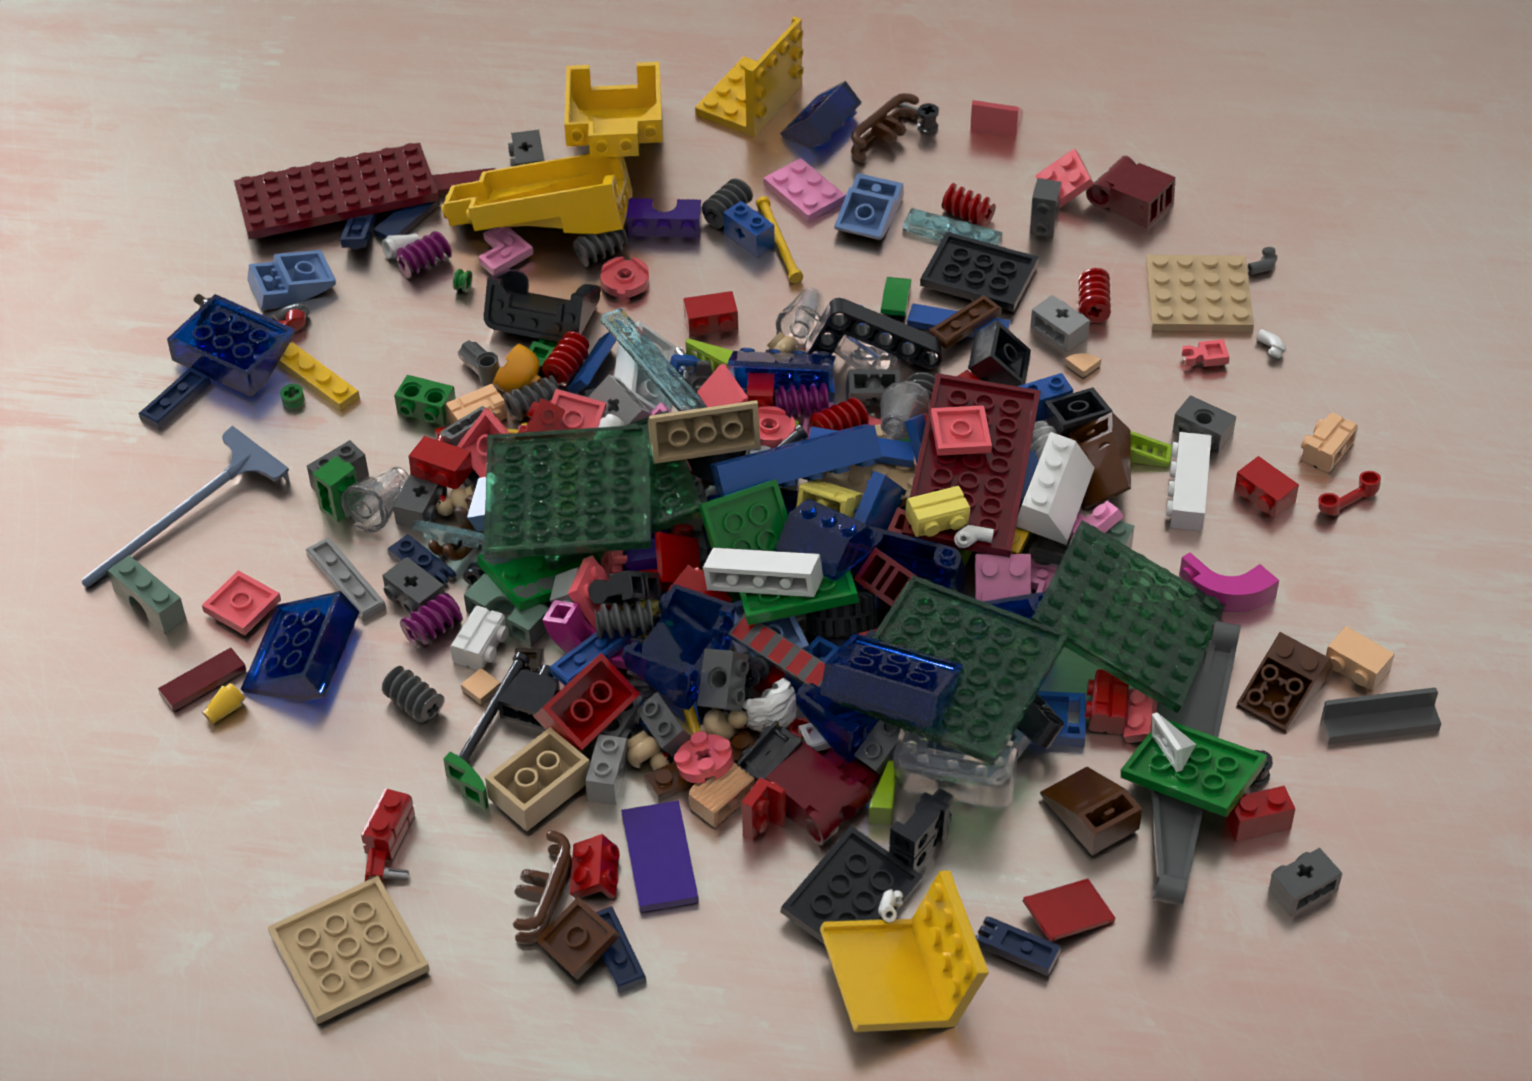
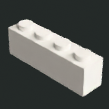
M1180 432L1178 442H1173L1171 458H1176V462L1171 461L1169 477L1175 478L1174 481H1169L1168 497H1173V500L1167 501L1166 516L1171 517L1170 528L1203 530L1212 435Z
M713 548L703 566L707 590L814 597L823 579L820 554Z

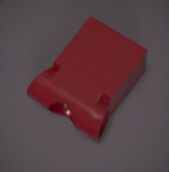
M1122 156L1110 167L1109 171L1099 177L1094 182V185L1087 189L1086 197L1094 206L1100 208L1109 207L1110 211L1148 229L1174 204L1176 177L1141 163L1136 165L1130 157Z
M876 547L853 579L894 609L914 617L916 616L922 621H927L944 604V598L940 592Z
M806 742L765 777V780L776 782L785 789L786 816L803 829L806 828L811 838L818 845H823L839 830L842 822L856 815L872 799L871 792L864 784L857 780L846 778L841 770Z

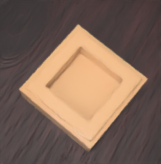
M480 668L461 684V689L482 705L496 693L501 682Z

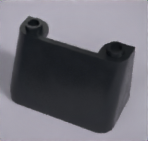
M505 269L487 279L483 314L484 322L493 330L559 342L564 334L569 331L582 334L599 302L601 286L584 284L575 293L571 294L570 300L530 293L527 275L518 270Z

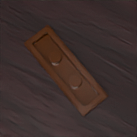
M983 295L931 328L929 334L938 338L944 349H948L1001 314V307Z

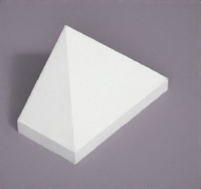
M1152 714L1153 738L1176 772L1182 771L1196 743L1160 714Z

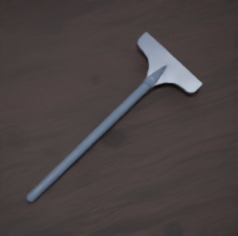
M232 425L222 436L223 443L232 451L230 465L216 478L82 579V585L89 587L106 575L110 568L127 556H131L230 479L233 480L238 474L258 472L273 481L283 477L286 482H289V468Z

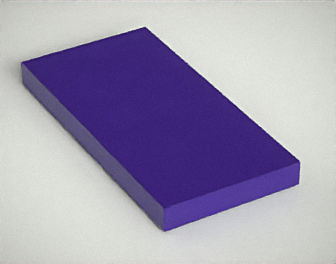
M679 800L622 809L621 814L639 911L645 912L699 903Z

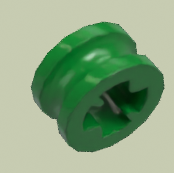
M457 269L453 279V289L456 291L462 289L463 292L468 293L473 280L472 272L467 270L464 273L463 269Z
M289 384L281 389L280 396L285 407L296 408L304 403L305 397L300 385Z

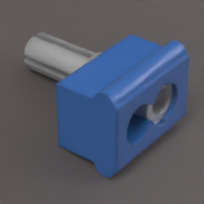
M677 347L674 351L675 354L671 356L668 367L672 372L671 375L683 377L684 370H688L689 375L696 372L697 361H700V359H697L695 355H686L681 347Z

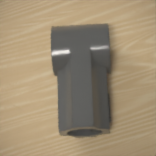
M468 340L464 342L458 351L459 358L478 374L481 384L486 386L493 384L500 368L497 354L487 352L476 341L471 342Z

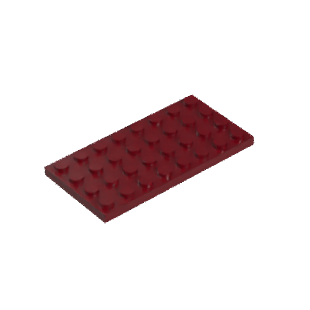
M420 142L408 143L395 148H384L370 153L363 152L346 158L338 157L331 161L314 162L311 165L290 167L287 170L270 171L262 175L245 176L234 180L249 240L439 200L438 191Z
M936 373L910 498L960 486L964 498H966L970 506L969 523L964 527L973 525L994 529L992 543L976 541L969 547H958L954 537L961 529H947L939 531L934 536L923 535L916 537L906 516L901 539L1010 558L1040 390ZM984 406L992 443L991 453L937 456L930 417L931 408Z

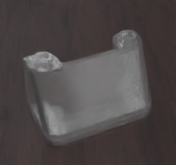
M902 722L893 759L896 781L900 789L914 794L922 795L924 792L933 795L938 788H942L954 796L953 801L996 809L1004 808L1010 804L1014 792L1019 742L1004 740L1001 749L993 752V749L987 748L985 758L930 749L928 748L929 737L923 736L921 738L918 735L917 724Z

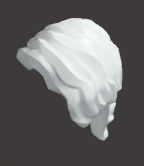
M782 678L772 684L771 689H766L762 693L761 698L747 699L743 702L742 708L747 710L745 712L748 717L746 728L761 732L765 727L771 726L776 720L780 727L788 728L790 726V723L796 718L798 706L797 694L794 692V688L791 687V682Z

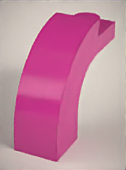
M1190 552L1181 558L1179 575L1184 582L1191 585L1190 597L1206 607L1224 612H1246L1268 604L1277 596L1280 580L1261 564L1242 575L1224 576L1210 570Z
M554 600L542 619L550 637L565 653L570 652L597 632L584 618L578 603ZM632 641L608 660L616 668L631 670L633 665L628 663V659L636 658L637 655L630 652L629 648L637 647L638 643Z

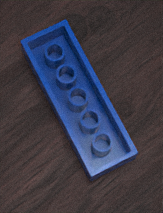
M864 424L712 463L710 467L717 495L722 497L773 479H777L778 485L785 488L798 484L797 479L800 478L812 481L823 478V472L829 471V473L839 474L850 471V465L855 464V466L860 467L876 464L875 459L881 458L882 453L875 425Z

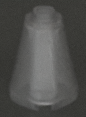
M814 288L802 290L780 312L776 319V334L782 332L785 336L796 338L798 341L797 349H805L808 337L824 312V299L821 292Z
M912 381L895 382L882 394L880 400L881 431L886 438L899 440L908 435L905 421L917 415L924 414L925 420L927 419L930 396L921 385Z
M392 467L350 485L341 495V505L347 518L351 515L356 521L354 525L365 532L375 533L384 528L394 513L393 505L409 474L400 467Z

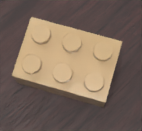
M550 727L485 777L488 798L524 830L528 831L586 785L585 780L590 761Z

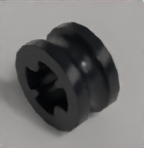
M471 562L464 572L463 578L466 583L472 586L485 572L477 565V562Z

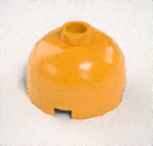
M517 344L505 358L507 362L504 367L500 366L494 378L493 386L503 393L508 392L511 394L513 389L517 388L521 391V387L524 385L530 387L532 382L536 381L539 383L541 377L538 376L540 365L535 353L526 346Z

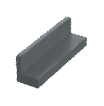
M1434 687L1327 700L1324 703L1320 721L1327 743L1334 744L1440 731L1441 721L1435 708L1438 691Z

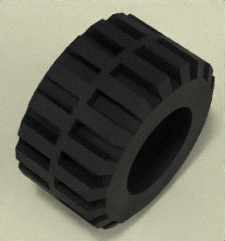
M856 588L858 603L806 613L808 633L820 637L836 638L850 637L853 634L874 630L877 628L875 594L867 589Z

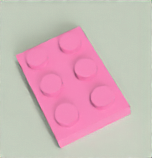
M802 158L764 177V186L807 222L843 204L846 196Z

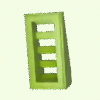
M687 338L685 341L686 355H695L700 361H710L712 372L721 364H725L731 374L734 372L735 355L733 350Z
M1131 431V462L1168 468L1173 445ZM1158 451L1162 452L1161 457L1157 456Z
M888 761L869 805L870 824L891 825L893 823L896 782L895 761Z

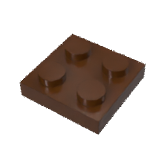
M577 897L535 941L578 980L620 935L583 900Z

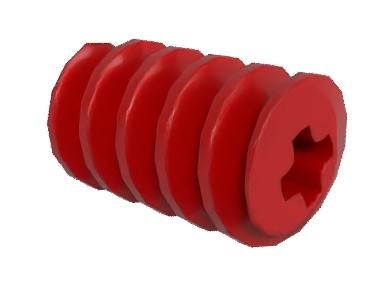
M952 183L945 192L941 204L945 213H952L953 216L961 217L965 221L969 220L970 223L978 224L981 228L987 227L994 216L996 205L993 203L990 206L989 197H985L982 201V194L978 193L973 198L974 192L972 190L967 191L965 194V187L961 186L957 190V184Z
M1091 268L1084 271L1078 280L1079 313L1088 318L1090 323H1102L1111 314L1110 276L1104 269Z
M574 331L565 333L542 365V372L549 380V377L552 375L559 387L567 386L569 380L573 378L574 373L578 371L589 355L587 350L590 346L589 341L580 333Z
M849 398L838 405H832L821 412L813 413L810 419V428L817 427L840 431L864 424L868 425L869 417L865 406L859 399Z

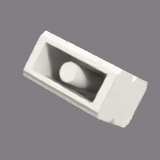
M476 606L450 646L454 663L462 666L468 665L469 668L475 670L484 669L487 662L491 663L495 658L496 647L499 642H505L508 636L509 628L506 626L504 614Z

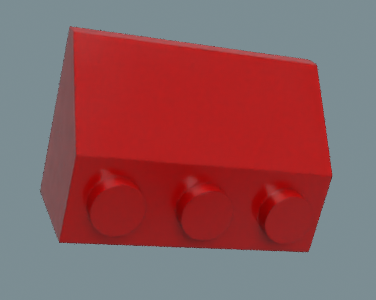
M600 653L533 717L546 730L551 727L577 750L582 751L640 693Z

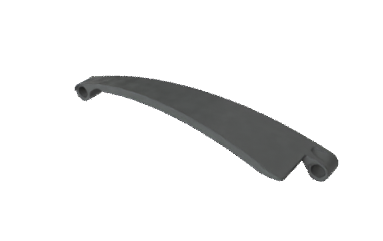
M1216 621L1215 624H1212L1207 652L1159 642H1152L1150 644L1148 653V686H1155L1158 691L1156 713L1167 720L1219 737L1241 625ZM1151 790L1157 879L1152 900L1183 906L1203 808Z

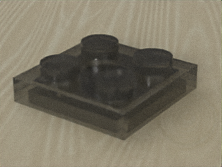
M1039 535L1030 546L1028 554H1031V558L1038 564L1050 565L1052 563L1060 565L1062 570L1076 572L1083 569L1091 554L1092 547H1088L1082 552L1071 542L1063 544Z

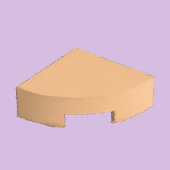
M1080 353L1065 358V365L1084 378L1101 366V359L1091 354Z

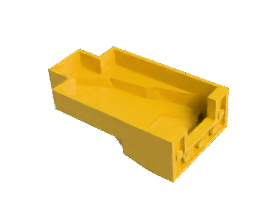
M660 61L636 63L637 84L591 86L590 65L566 66L564 119L566 147L589 146L590 158L639 156L640 143L663 142Z
M590 153L484 171L479 181L452 185L448 195H446L444 204H442V213L445 219L448 218L450 226L472 224L474 231L496 227L537 226L563 228L564 233L598 234L623 229L628 210V201L632 196V188L624 157L590 158Z

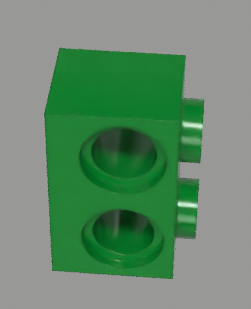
M406 375L394 398L398 414L445 425L448 419L445 404L456 399L454 386Z
M335 456L312 473L319 508L335 521L339 522L361 505L356 470L351 463L344 462Z

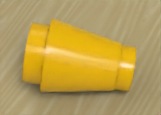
M229 683L226 687L222 686L202 713L208 721L215 724L240 708L245 697L233 684Z

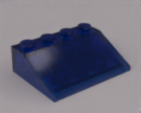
M214 294L167 338L172 361L187 368L191 367L219 383L252 397L268 382L295 335V329Z
M741 348L740 351H733L728 360L729 371L741 388H747L748 373H774L775 390H779L780 386H784L785 390H789L790 385H794L796 391H799L800 384H804L807 391H809L810 384L815 383L817 390H819L821 383H825L828 392L835 393L837 359L836 356L829 352H817L816 355L806 354V352L794 350L791 353H781V351L776 349L755 352L752 348Z
M342 591L278 604L241 686L242 692L296 701H308L325 697L359 615L358 609Z
M853 633L825 663L820 695L829 697L831 701L836 703L846 702L856 705L858 709L863 711L873 710L883 713L890 719L907 720L917 727L932 728L946 706L963 669V664Z

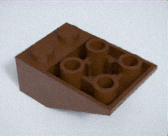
M1113 412L1069 432V439L1075 440L1095 467L1083 498V504L1086 509L1131 489V430Z
M1279 632L1236 704L1287 732L1320 690L1333 668L1332 662L1329 657Z
M1088 766L1040 791L1042 798L1091 855L1140 829L1143 808L1124 787Z

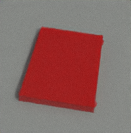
M662 532L655 533L657 567L661 583L673 584L688 565L693 569L698 568L701 570L697 538Z
M1088 878L1029 895L1022 900L1049 942L1115 922L1116 919Z

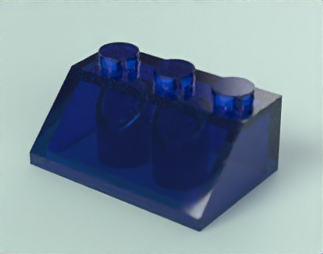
M845 80L818 94L780 134L782 137L810 149L817 145L822 147L831 141L832 137L830 135L832 133H837L845 126L843 123L845 120L847 121L857 114L856 109L862 102Z
M809 498L789 512L775 548V552L820 554L823 576L833 581L839 579L873 551L867 524Z

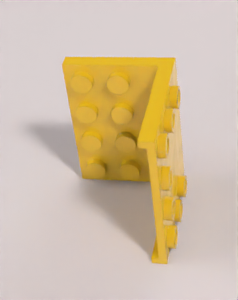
M793 16L789 28L757 61L743 56L697 104L695 115L755 137L802 86V75L804 72L802 67L804 53L802 48L804 33L802 30V19Z
M951 871L938 872L912 919H895L892 922H886L885 920L823 922L820 928L854 1032L955 1027L989 974Z

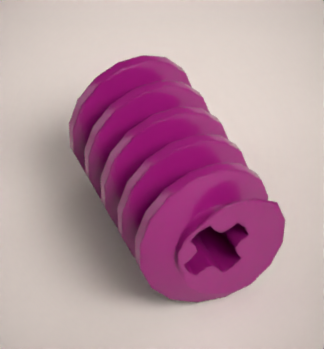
M433 231L430 236L425 235L422 239L408 243L405 248H398L396 257L404 276L411 278L410 270L415 274H419V266L423 270H427L428 263L431 266L436 265L435 257L439 262L445 260L444 254L451 258L452 250L446 238L440 232Z
M815 383L810 384L809 391H807L804 384H800L798 392L794 385H790L788 393H786L784 386L779 387L777 394L774 390L775 407L785 410L789 418H791L793 410H795L798 417H801L804 409L808 416H811L813 409L821 412L824 408H829L828 390L825 383H821L819 390H817Z
M444 593V595L436 596L435 600L428 601L426 606L419 607L417 612H411L409 618H402L400 620V627L412 645L416 646L417 641L422 645H427L426 635L432 640L436 639L435 629L444 634L446 631L444 623L449 628H453L454 621L452 618L462 622L463 616L453 597L448 593Z

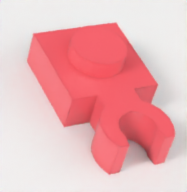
M1224 339L1198 342V347L1191 345L1183 346L1181 355L1185 356V366H1194L1198 362H1202L1204 367L1229 364L1230 359Z
M613 543L602 556L601 565L608 577L610 574L624 571L623 564L627 562V555L623 556L625 543Z

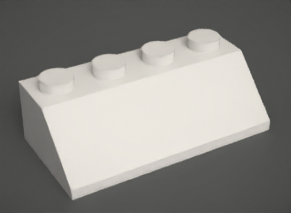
M639 320L619 335L614 377L621 379L650 412L660 402L665 404L671 411L674 376L671 375L672 372L668 367L671 356L675 354L674 351L677 346Z
M1050 432L1022 503L1016 527L1067 544L1095 468L1075 440Z

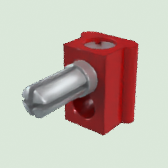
M375 848L368 850L365 881L376 876L380 878L382 883L383 878L408 880L409 870L385 867L386 851L375 850Z

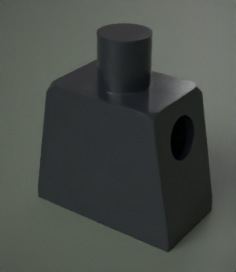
M541 665L537 673L529 670H521L497 700L500 718L546 731L533 716L560 691L559 681L550 673L549 665Z

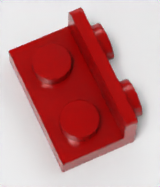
M760 777L741 802L743 837L751 841L756 838L759 832L763 833L766 830L769 821L780 827H783L786 823L785 789L776 782H769Z

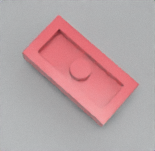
M1155 686L1129 689L1127 718L1123 732V738L1127 743L1143 741L1152 730V714L1157 712L1158 691Z

